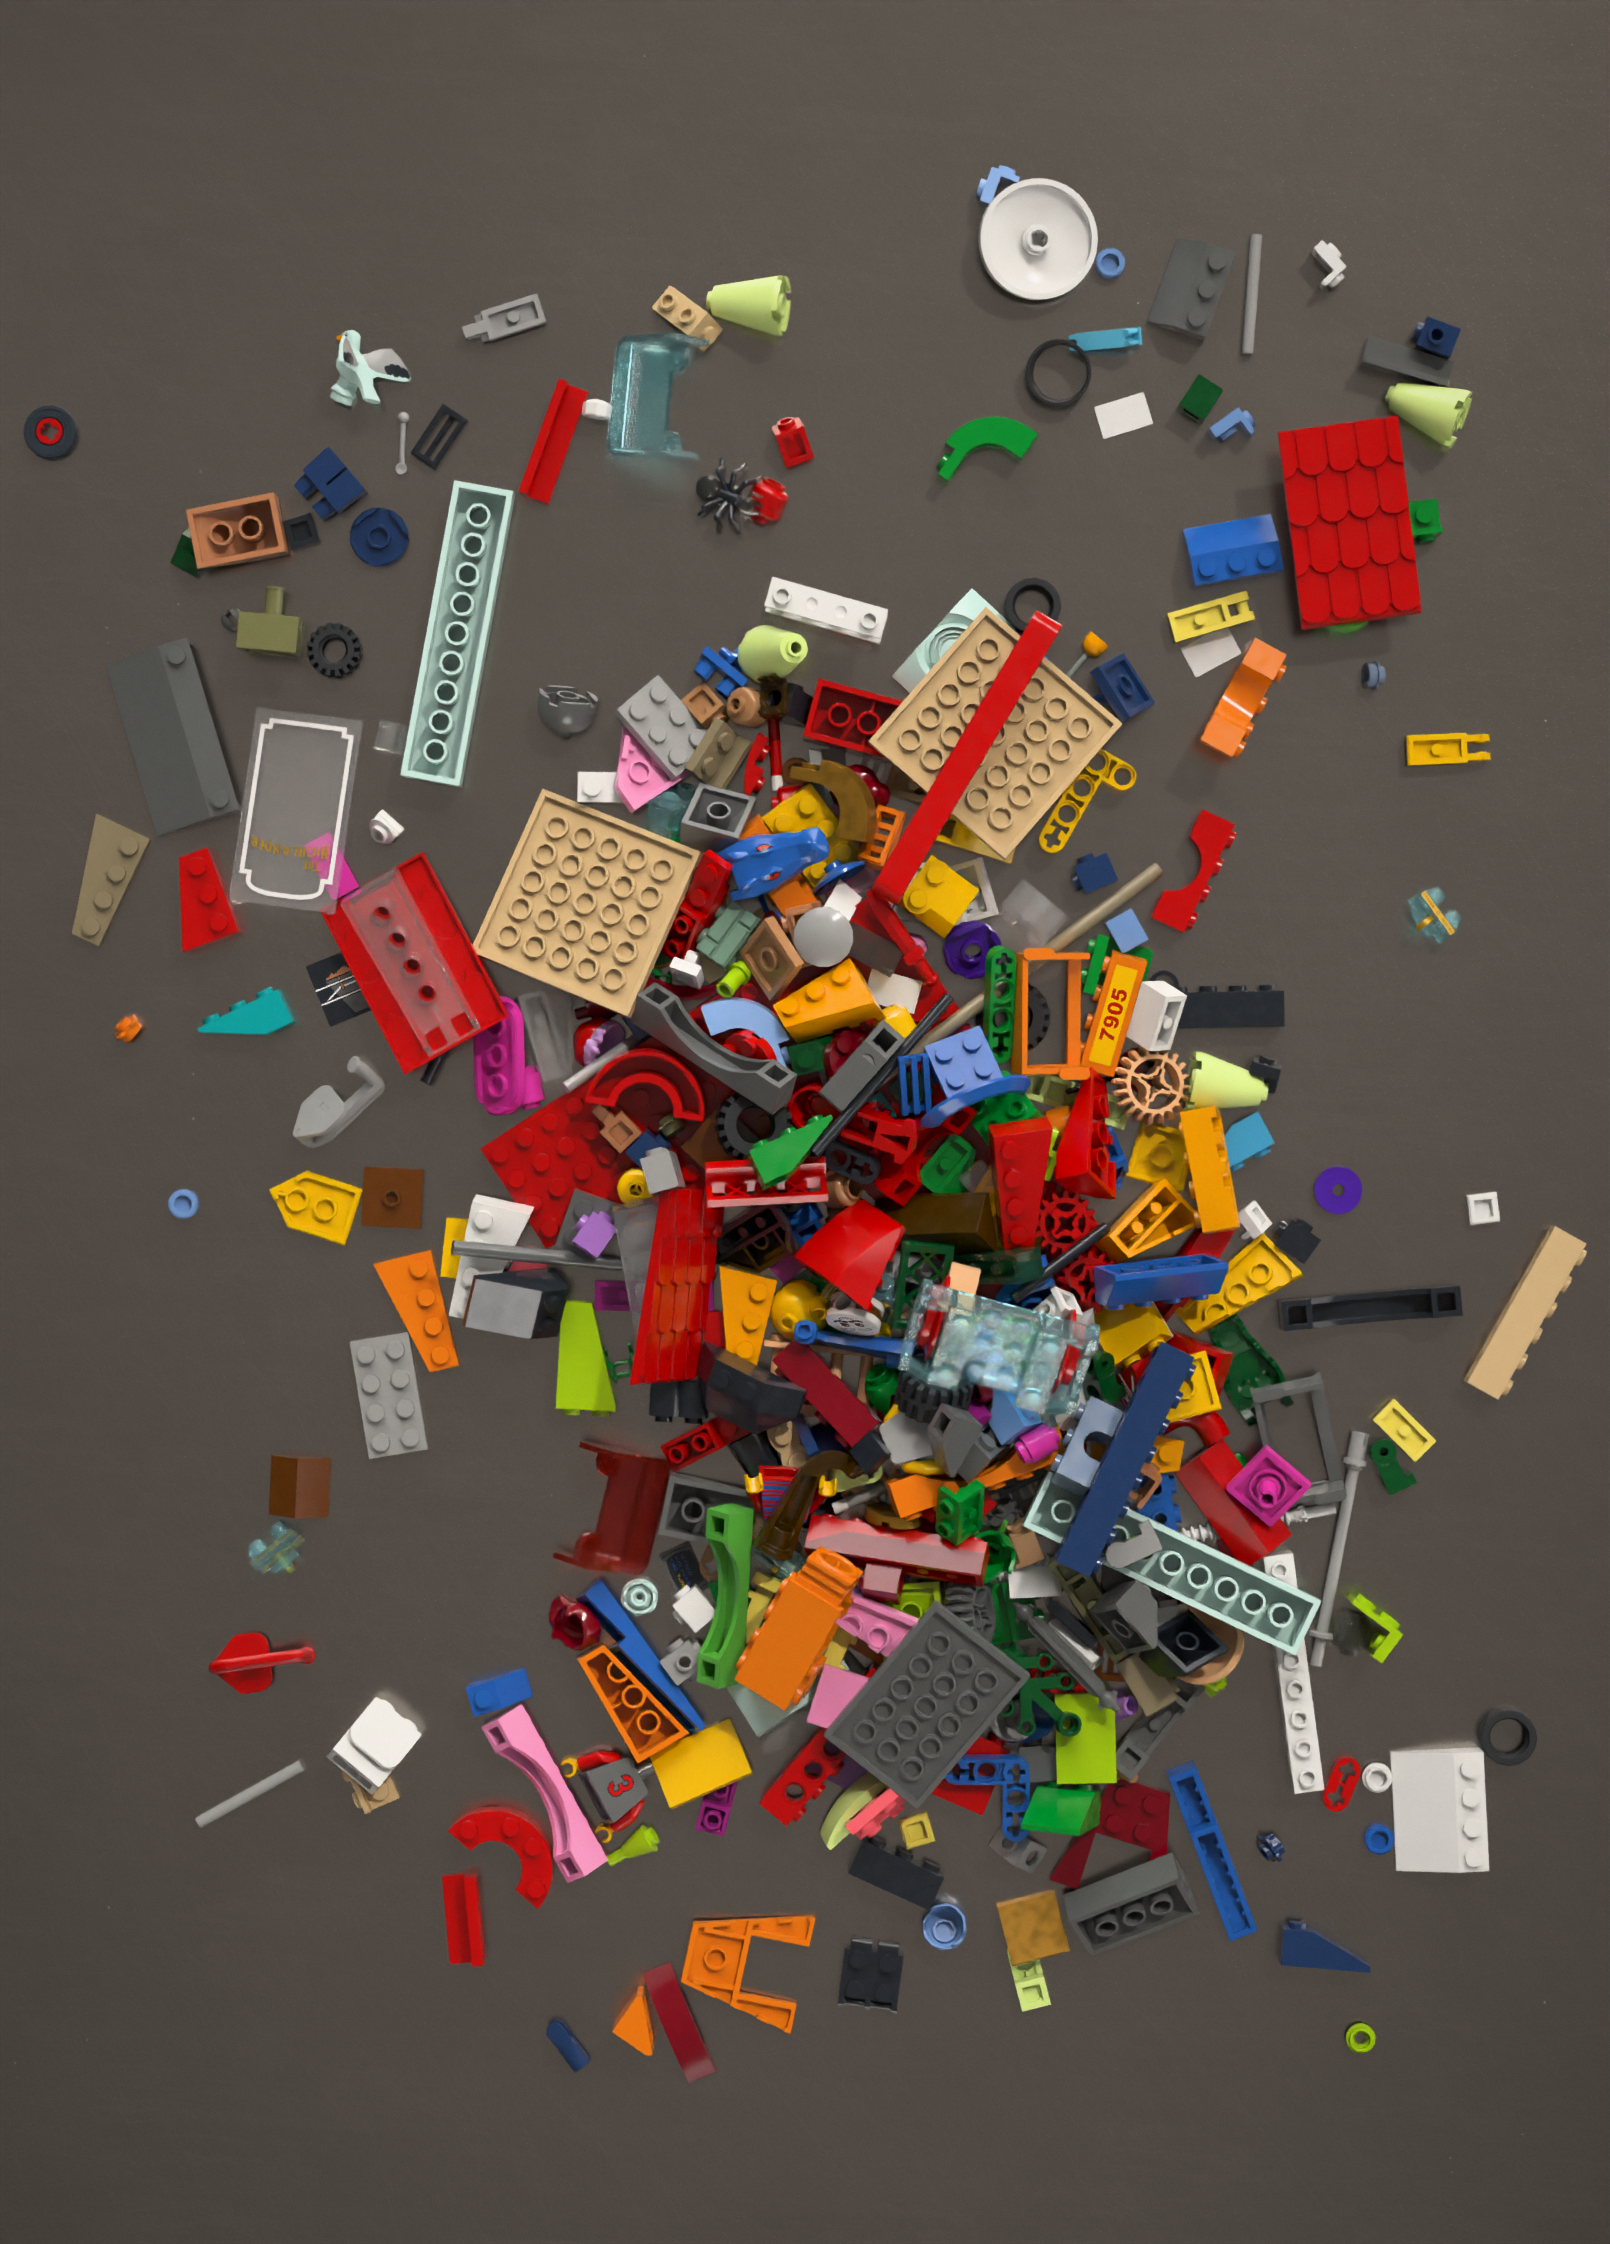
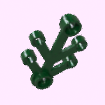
M1000 1650L1023 1669L1037 1668L1042 1671H1048L1054 1663L1052 1656L1045 1652H1039L1032 1657L1017 1658L1011 1651ZM1046 1656L1048 1662L1044 1667H1041L1039 1660ZM1059 1672L1056 1676L1029 1678L1019 1689L1020 1719L1016 1722V1730L1019 1734L1030 1736L1036 1730L1032 1714V1700L1056 1721L1055 1727L1060 1734L1073 1737L1080 1732L1082 1723L1079 1716L1071 1712H1063L1041 1691L1042 1689L1055 1688L1064 1691L1072 1689L1075 1680L1070 1673ZM1067 1676L1069 1682L1063 1687L1060 1683L1061 1678ZM1012 1700L1008 1702V1710L1006 1712L1001 1711L999 1715L1007 1717L1014 1712L1015 1705ZM1069 1718L1070 1726L1064 1729L1062 1722L1064 1719ZM1028 1721L1030 1728L1028 1731L1023 1732L1022 1724Z

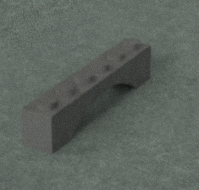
M656 982L637 995L635 1010L631 1018L633 1024L772 1115L790 1102L797 1077L796 1073L774 1059L760 1060L747 1058L724 1048L710 1038L695 1023L684 1008L679 997Z

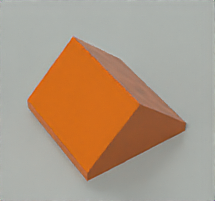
M643 1985L638 1986L615 2019L612 2032L644 2055L650 2056L653 2055L655 2042L645 1986Z

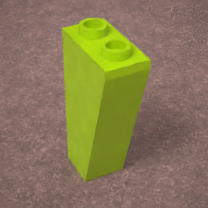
M566 1300L560 1324L556 1408L562 1409V1414L580 1415V1410H592V1416L610 1417V1412L617 1410V1403L606 1363L594 1303L592 1301Z

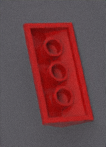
M1221 1439L1180 1467V1470L1175 1471L1174 1474L1235 1558L1250 1566L1271 1553L1288 1539L1292 1533L1281 1518L1272 1527L1268 1526L1226 1490V1485L1244 1467L1226 1442Z

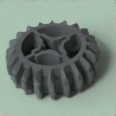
M949 1582L948 1588L945 1591V1608L992 1644L995 1638V1620L997 1618L995 1616L996 1607H994L993 1603L994 1597L991 1595L990 1586L987 1583H984L983 1587Z

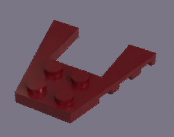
M1119 1779L1117 1783H1107L1101 1793L1099 1825L1080 1836L1074 1837L1058 1865L1050 1874L1049 1880L1078 1889L1095 1833L1151 1850L1148 1862L1166 1855L1170 1792L1139 1782L1130 1784L1127 1780Z

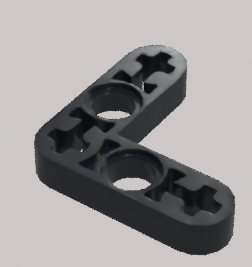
M837 1139L821 1155L825 1156L826 1168L862 1184H870L881 1173V1163L876 1157ZM839 1149L845 1152L847 1156L845 1164L839 1165L833 1161L832 1152ZM855 1156L857 1157V1160L854 1163L857 1165H855L851 1170L848 1167L854 1161ZM866 1163L870 1164L869 1169L873 1171V1173L870 1172L867 1176L863 1174L864 1169L859 1167ZM785 1189L778 1191V1193H787V1192H788V1191L785 1190ZM804 1203L780 1205L785 1212L791 1213L799 1210Z

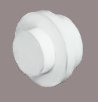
M1378 1762L1371 1763L1364 1769L1362 1781L1369 1791L1380 1793L1387 1790L1391 1785L1392 1774L1386 1765Z

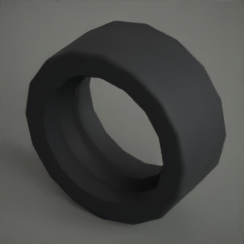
M1037 577L1024 578L1015 583L1008 591L1004 603L1005 616L1010 625L1018 632L1023 633L1028 623L1018 617L1015 611V602L1020 593L1027 589L1041 590L1046 594L1050 601L1048 617L1055 621L1058 620L1061 611L1060 596L1056 588L1047 580Z
M1509 1707L1495 1709L1487 1714L1480 1724L1478 1732L1480 1746L1484 1753L1497 1764L1505 1766L1519 1765L1527 1760L1535 1750L1537 1743L1536 1728L1530 1718L1517 1709ZM1505 1719L1517 1721L1525 1732L1524 1744L1520 1750L1511 1754L1498 1752L1494 1749L1490 1739L1491 1730L1494 1725Z

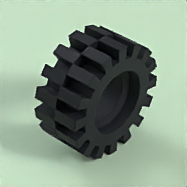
M326 623L325 626H319L310 635L311 638L307 641V657L310 660V664L322 675L332 678L344 677L349 672H353L357 664L359 665L360 655H362L361 642L356 634L347 626L340 623ZM331 639L341 640L346 648L344 657L337 662L328 661L323 655V647Z

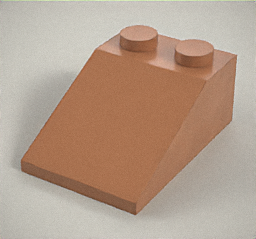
M274 492L186 510L197 569L261 561L289 555L279 500Z

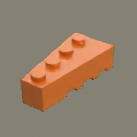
M600 1643L576 1658L637 1763L689 1734L605 1645Z

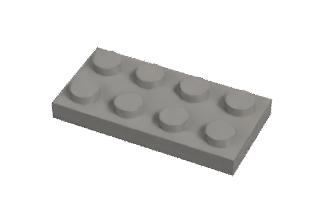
M409 1332L350 1341L369 1459L429 1449Z

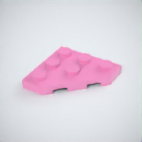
M623 725L614 790L630 813H633L690 776L691 773L684 770L672 781Z

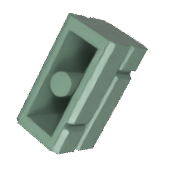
M730 901L728 905L722 904L714 915V919H716L710 929H703L696 940L698 952L725 972H727L728 967L732 963L737 962L740 957L739 952L762 923L759 918L734 901Z

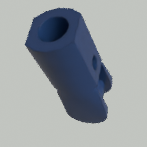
M555 2019L551 2021L546 2030L547 2037L559 2049L558 2051L574 2073L579 2071L590 2062V2057L562 2020Z

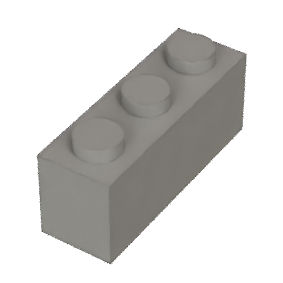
M663 1147L645 1152L646 1157L641 1158L640 1162L649 1194L659 1196L660 1192L686 1188L675 1152L668 1151V1148L665 1149Z

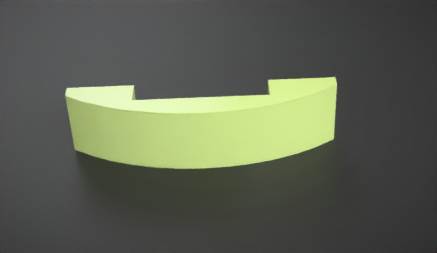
M1051 1074L1025 1075L1031 1081V1085L1025 1093L1029 1099L1055 1108L1066 1105L1073 1107L1078 1092L1067 1095L1065 1090L1081 1084L1062 1080ZM1107 1093L1110 1115L1108 1118H1105V1124L1124 1130L1128 1116L1124 1115V1110L1127 1106L1117 1107L1116 1103L1121 1098Z
M870 1772L861 1776L847 1788L826 1816L820 1836L830 1850L850 1833L845 1827V1822L887 1787L886 1784Z

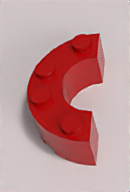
M651 1048L629 1050L609 1060L595 1075L584 1101L614 1107L620 1093L626 1087L635 1083L649 1082L660 1086L669 1095L673 1104L674 1117L703 1122L706 1113L704 1092L699 1079L692 1069L671 1053Z
M506 1806L480 1807L458 1818L450 1826L448 1832L470 1851L478 1844L487 1841L503 1842L514 1849L520 1857L523 1868L521 1879L515 1890L539 1909L548 1894L554 1875L552 1846L540 1825L525 1813Z

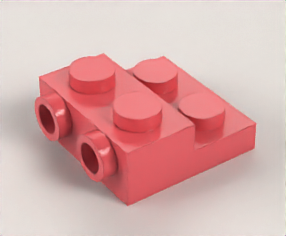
M887 1786L853 1817L847 1820L845 1827L852 1835L856 1834L860 1840L866 1835L868 1838H871L881 1830L882 1825L880 1823L888 1816L893 1819L905 1809L903 1803L906 1800Z

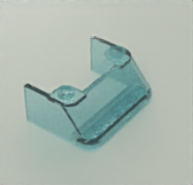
M674 332L624 336L619 340L615 352L610 404L612 406V414L609 419L607 448L612 455L663 461L698 460L697 453L681 450L682 442L677 432L668 431L673 372H681L689 364L691 347L709 346V340Z

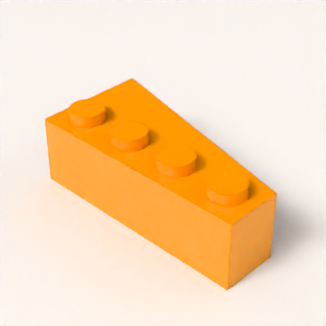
M1216 1106L1179 1112L1181 1123H1179L1181 1140H1185L1187 1152H1184L1185 1166L1187 1170H1191L1193 1180L1189 1182L1190 1195L1192 1199H1196L1198 1211H1194L1196 1228H1202V1232L1205 1235L1240 1229L1220 1110Z

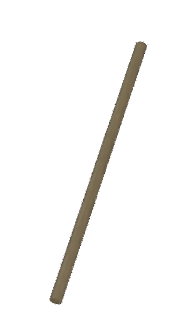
M1156 863L1152 864L1042 948H1052L1054 952L1063 951L1163 876L1162 869ZM1028 960V976L1049 960ZM1004 982L997 983L994 987L995 997H1001L1005 994L1006 984ZM984 991L925 1034L908 1055L924 1053V1046L945 1039L984 1010ZM909 1062V1063H905V1066H906V1067H908V1066L910 1065V1062ZM898 1066L882 1085L898 1074Z

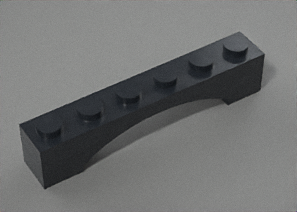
M1457 1284L1278 1300L1280 1328L1282 1331L1392 1320L1463 1316L1461 1288Z

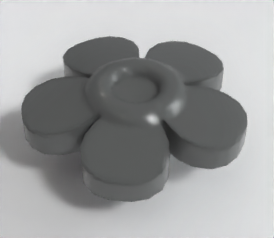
M1008 1497L1001 1498L998 1506H995L988 1513L992 1518V1526L1000 1528L1003 1520L1008 1521L1007 1526L1012 1525L1016 1521L1015 1514L1021 1509L1020 1504L1016 1501L1011 1502Z

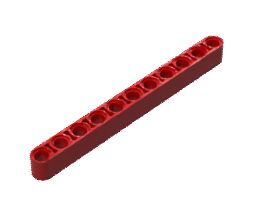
M1036 610L870 891L897 906L1063 625Z

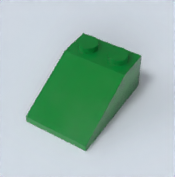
M1057 1780L1046 1781V1783L1037 1786L1021 1822V1829L1080 1836L1099 1825L1102 1789L1093 1788V1784L1069 1786L1057 1784Z

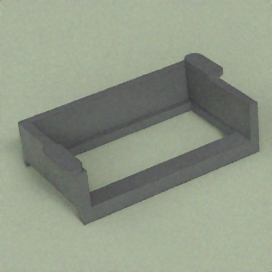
M1320 1372L1311 1377L1255 1389L1253 1387L1250 1388L1262 1448L1267 1444L1272 1450L1274 1449L1264 1402L1310 1391L1328 1479L1312 1482L1311 1487L1294 1504L1314 1500L1317 1505H1325L1345 1500L1347 1494L1340 1470L1324 1393V1384Z

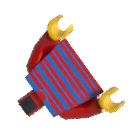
M759 1465L757 1477L749 1478L748 1474H744L746 1495L754 1509L763 1513L764 1521H767L801 1467ZM821 1476L804 1523L807 1521L808 1515L814 1513L827 1497L836 1494L837 1478H834L833 1481H825V1476Z

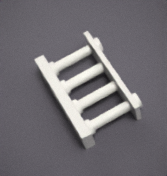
M772 577L764 604L766 613L880 645L888 617V609L776 577Z

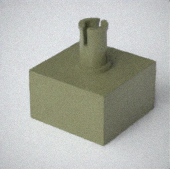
M266 586L264 612L239 611L236 648L245 653L302 658L305 622L300 617L282 614L285 588Z

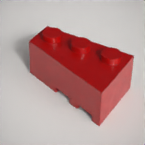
M206 847L179 857L182 952L188 953L242 933L212 849Z

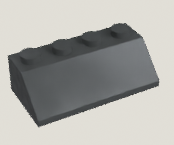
M1173 1852L1063 1895L1068 1921L1090 1956L1200 1914L1185 1873Z

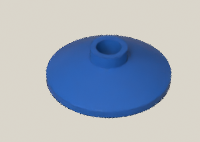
M839 860L830 863L824 868L826 875L816 884L812 891L813 894L816 896L834 889L839 879L843 882L851 879L865 868V862L855 861L841 864Z

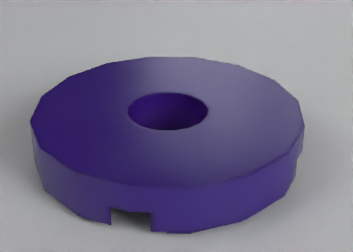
M974 920L962 922L952 928L945 937L943 944L945 963L953 973L964 976V978L975 979L984 977L987 953L994 946H1002L1001 939L995 929L985 922ZM975 944L981 947L976 955L970 956L965 954V949L969 945Z

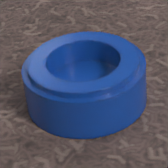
M1373 1824L1364 1833V1843L1370 1852L1377 1855L1386 1854L1394 1845V1835L1386 1825Z

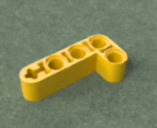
M1101 749L1097 755L1104 759V768L1095 771L1088 764L1064 791L1039 835L1038 845L1040 849L1048 854L1059 852L1065 846L1100 783L1102 782L1117 791H1126L1136 781L1134 768ZM1124 769L1129 772L1130 782L1127 785L1116 783L1114 774L1117 770ZM1079 780L1086 781L1090 787L1089 794L1083 797L1076 795L1073 790L1074 783ZM1063 806L1071 807L1075 812L1074 820L1067 823L1063 822L1058 815L1059 809ZM1054 821L1059 827L1066 828L1068 831L1065 834L1061 830L1056 838L1060 842L1059 846L1053 845L1049 848L1046 846L1047 840L1044 836L1045 834L1050 836L1054 832L1056 827L1050 825Z

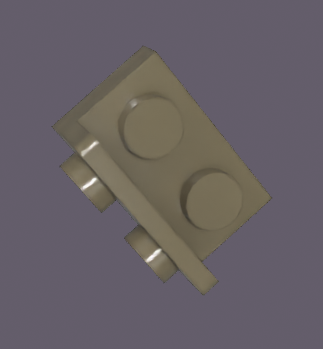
M715 718L684 768L701 783L726 789L751 749L753 742L738 735L724 721Z

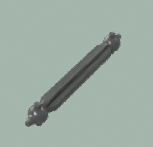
M1015 1601L1013 1603L1016 1610V1618L1014 1620L1018 1624L1026 1622L1028 1630L1090 1695L1099 1698L1100 1704L1097 1707L1100 1710L1105 1708L1118 1712L1120 1710L1116 1697L1118 1692L1115 1689L1112 1692L1106 1691L1104 1682L1042 1618L1034 1616L1033 1609L1035 1606L1032 1603L1030 1605H1022Z

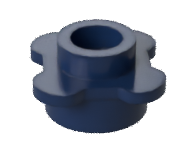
M1272 1833L1263 1838L1259 1836L1257 1838L1260 1844L1258 1849L1267 1861H1282L1281 1855L1285 1853V1849L1279 1839Z

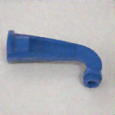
M808 1320L799 1321L794 1329V1339L802 1345L809 1346L816 1343L886 1359L887 1368L900 1370L903 1361H907L908 1357L916 1356L921 1351V1347L915 1345L916 1339L858 1336L847 1333L818 1330L817 1325Z

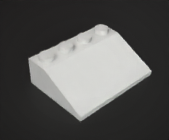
M1479 1747L1390 1752L1396 1871L1450 1873L1489 1871L1484 1752Z

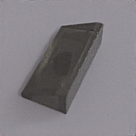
M852 921L850 925L853 929L854 942L848 955L891 978L903 955L899 947Z

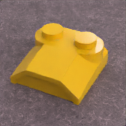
M931 855L907 887L897 905L939 936L945 938L979 890L949 868L946 863Z

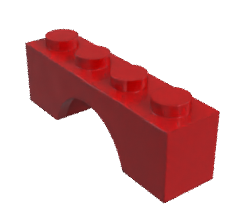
M1204 809L1200 811L1188 836L1195 845L1199 855L1197 875L1188 886L1182 889L1162 891L1150 919L1180 933H1184L1186 928L1192 929L1198 917V913L1194 912L1199 901L1205 902L1211 887L1207 885L1211 874L1217 876L1224 862L1219 857L1224 847L1230 849L1237 833L1232 831L1235 824Z
M940 1085L931 1095L932 1108L946 1100ZM968 1106L954 1113L935 1128L920 1126L921 1118L926 1114L925 1111H920V1114L913 1118L916 1121L919 1136L916 1149H914L912 1155L902 1165L893 1162L894 1154L887 1152L880 1161L881 1173L872 1183L887 1197L905 1206L922 1185L920 1165L926 1150L940 1137L945 1135L960 1136L977 1114L973 1107Z

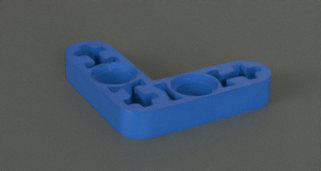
M964 1754L957 1764L960 1765L961 1769H969V1763H973L974 1776H969V1770H960L959 1775H953V1770H951L945 1776V1779L955 1785H1002L1003 1834L1008 1840L1014 1842L1025 1839L1029 1830H1022L1019 1827L1018 1832H1013L1012 1827L1007 1826L1013 1825V1813H1019V1825L1021 1826V1822L1030 1804L1029 1762L1023 1756L1016 1754ZM983 1763H990L994 1766L995 1771L992 1775L986 1777L979 1774L978 1767ZM1013 1764H1019L1020 1769H1025L1019 1772V1783H1013V1771L1008 1770L1013 1769ZM1014 1791L1021 1792L1025 1797L1024 1801L1019 1805H1012L1007 1800L1010 1793Z

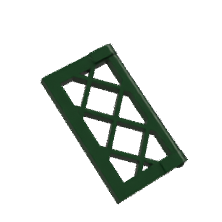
M902 1241L891 1328L918 1330L920 1319H917L918 1310L909 1300L921 1290H924L927 1294L928 1289L926 1286L939 1276L941 1277V1285L946 1275H948L951 1262H953L954 1244ZM910 1252L920 1253L923 1257L909 1268ZM935 1254H944L942 1267L938 1270L930 1258ZM927 1261L935 1270V1273L924 1282H921L913 1272ZM911 1275L919 1286L905 1296L906 1277ZM905 1303L915 1312L910 1318H901L902 1306Z

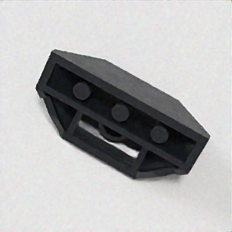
M780 1204L752 1205L722 1225V1236L718 1237L716 1263L722 1266L730 1265L737 1269L760 1273L796 1252L790 1217Z
M705 1341L703 1344L696 1372L707 1411L755 1435L799 1417L808 1390L709 1341Z

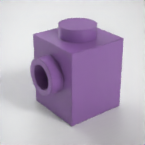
M593 1211L589 1217L583 1214L574 1227L578 1233L571 1243L593 1259H597L618 1229L613 1225L615 1220L603 1211H600L599 1214Z

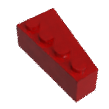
M1047 1117L987 1125L998 1238L1004 1250L1034 1246L1053 1127Z

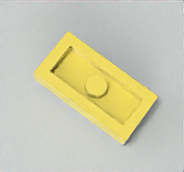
M1394 1398L1372 1419L1415 1462L1436 1442Z

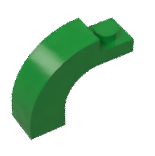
M983 417L968 422L957 429L945 442V447L953 453L951 455L945 453L936 466L940 470L937 478L948 484L963 460L972 451L982 447L1001 449L1021 462L1036 440L1038 433L1016 420L1005 417Z

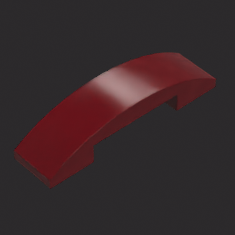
M671 1962L644 1972L643 1976L654 2006L688 2082H693L716 2072L707 2047L702 2041L683 1996L682 1988Z

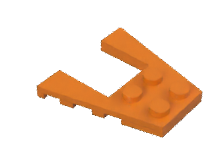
M813 1915L693 1921L680 1981L791 2034L797 2006L796 2002L741 1992L739 1990L751 1935L809 1947L816 1918Z

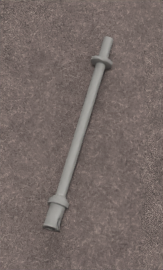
M1351 1431L1347 1457L1344 1456L1343 1463H1345L1347 1468L1344 1484L1347 1497L1341 1501L1317 1630H1310L1308 1634L1315 1637L1310 1665L1322 1667L1327 1639L1334 1640L1335 1635L1328 1633L1358 1475L1359 1471L1367 1465L1365 1455L1370 1434Z

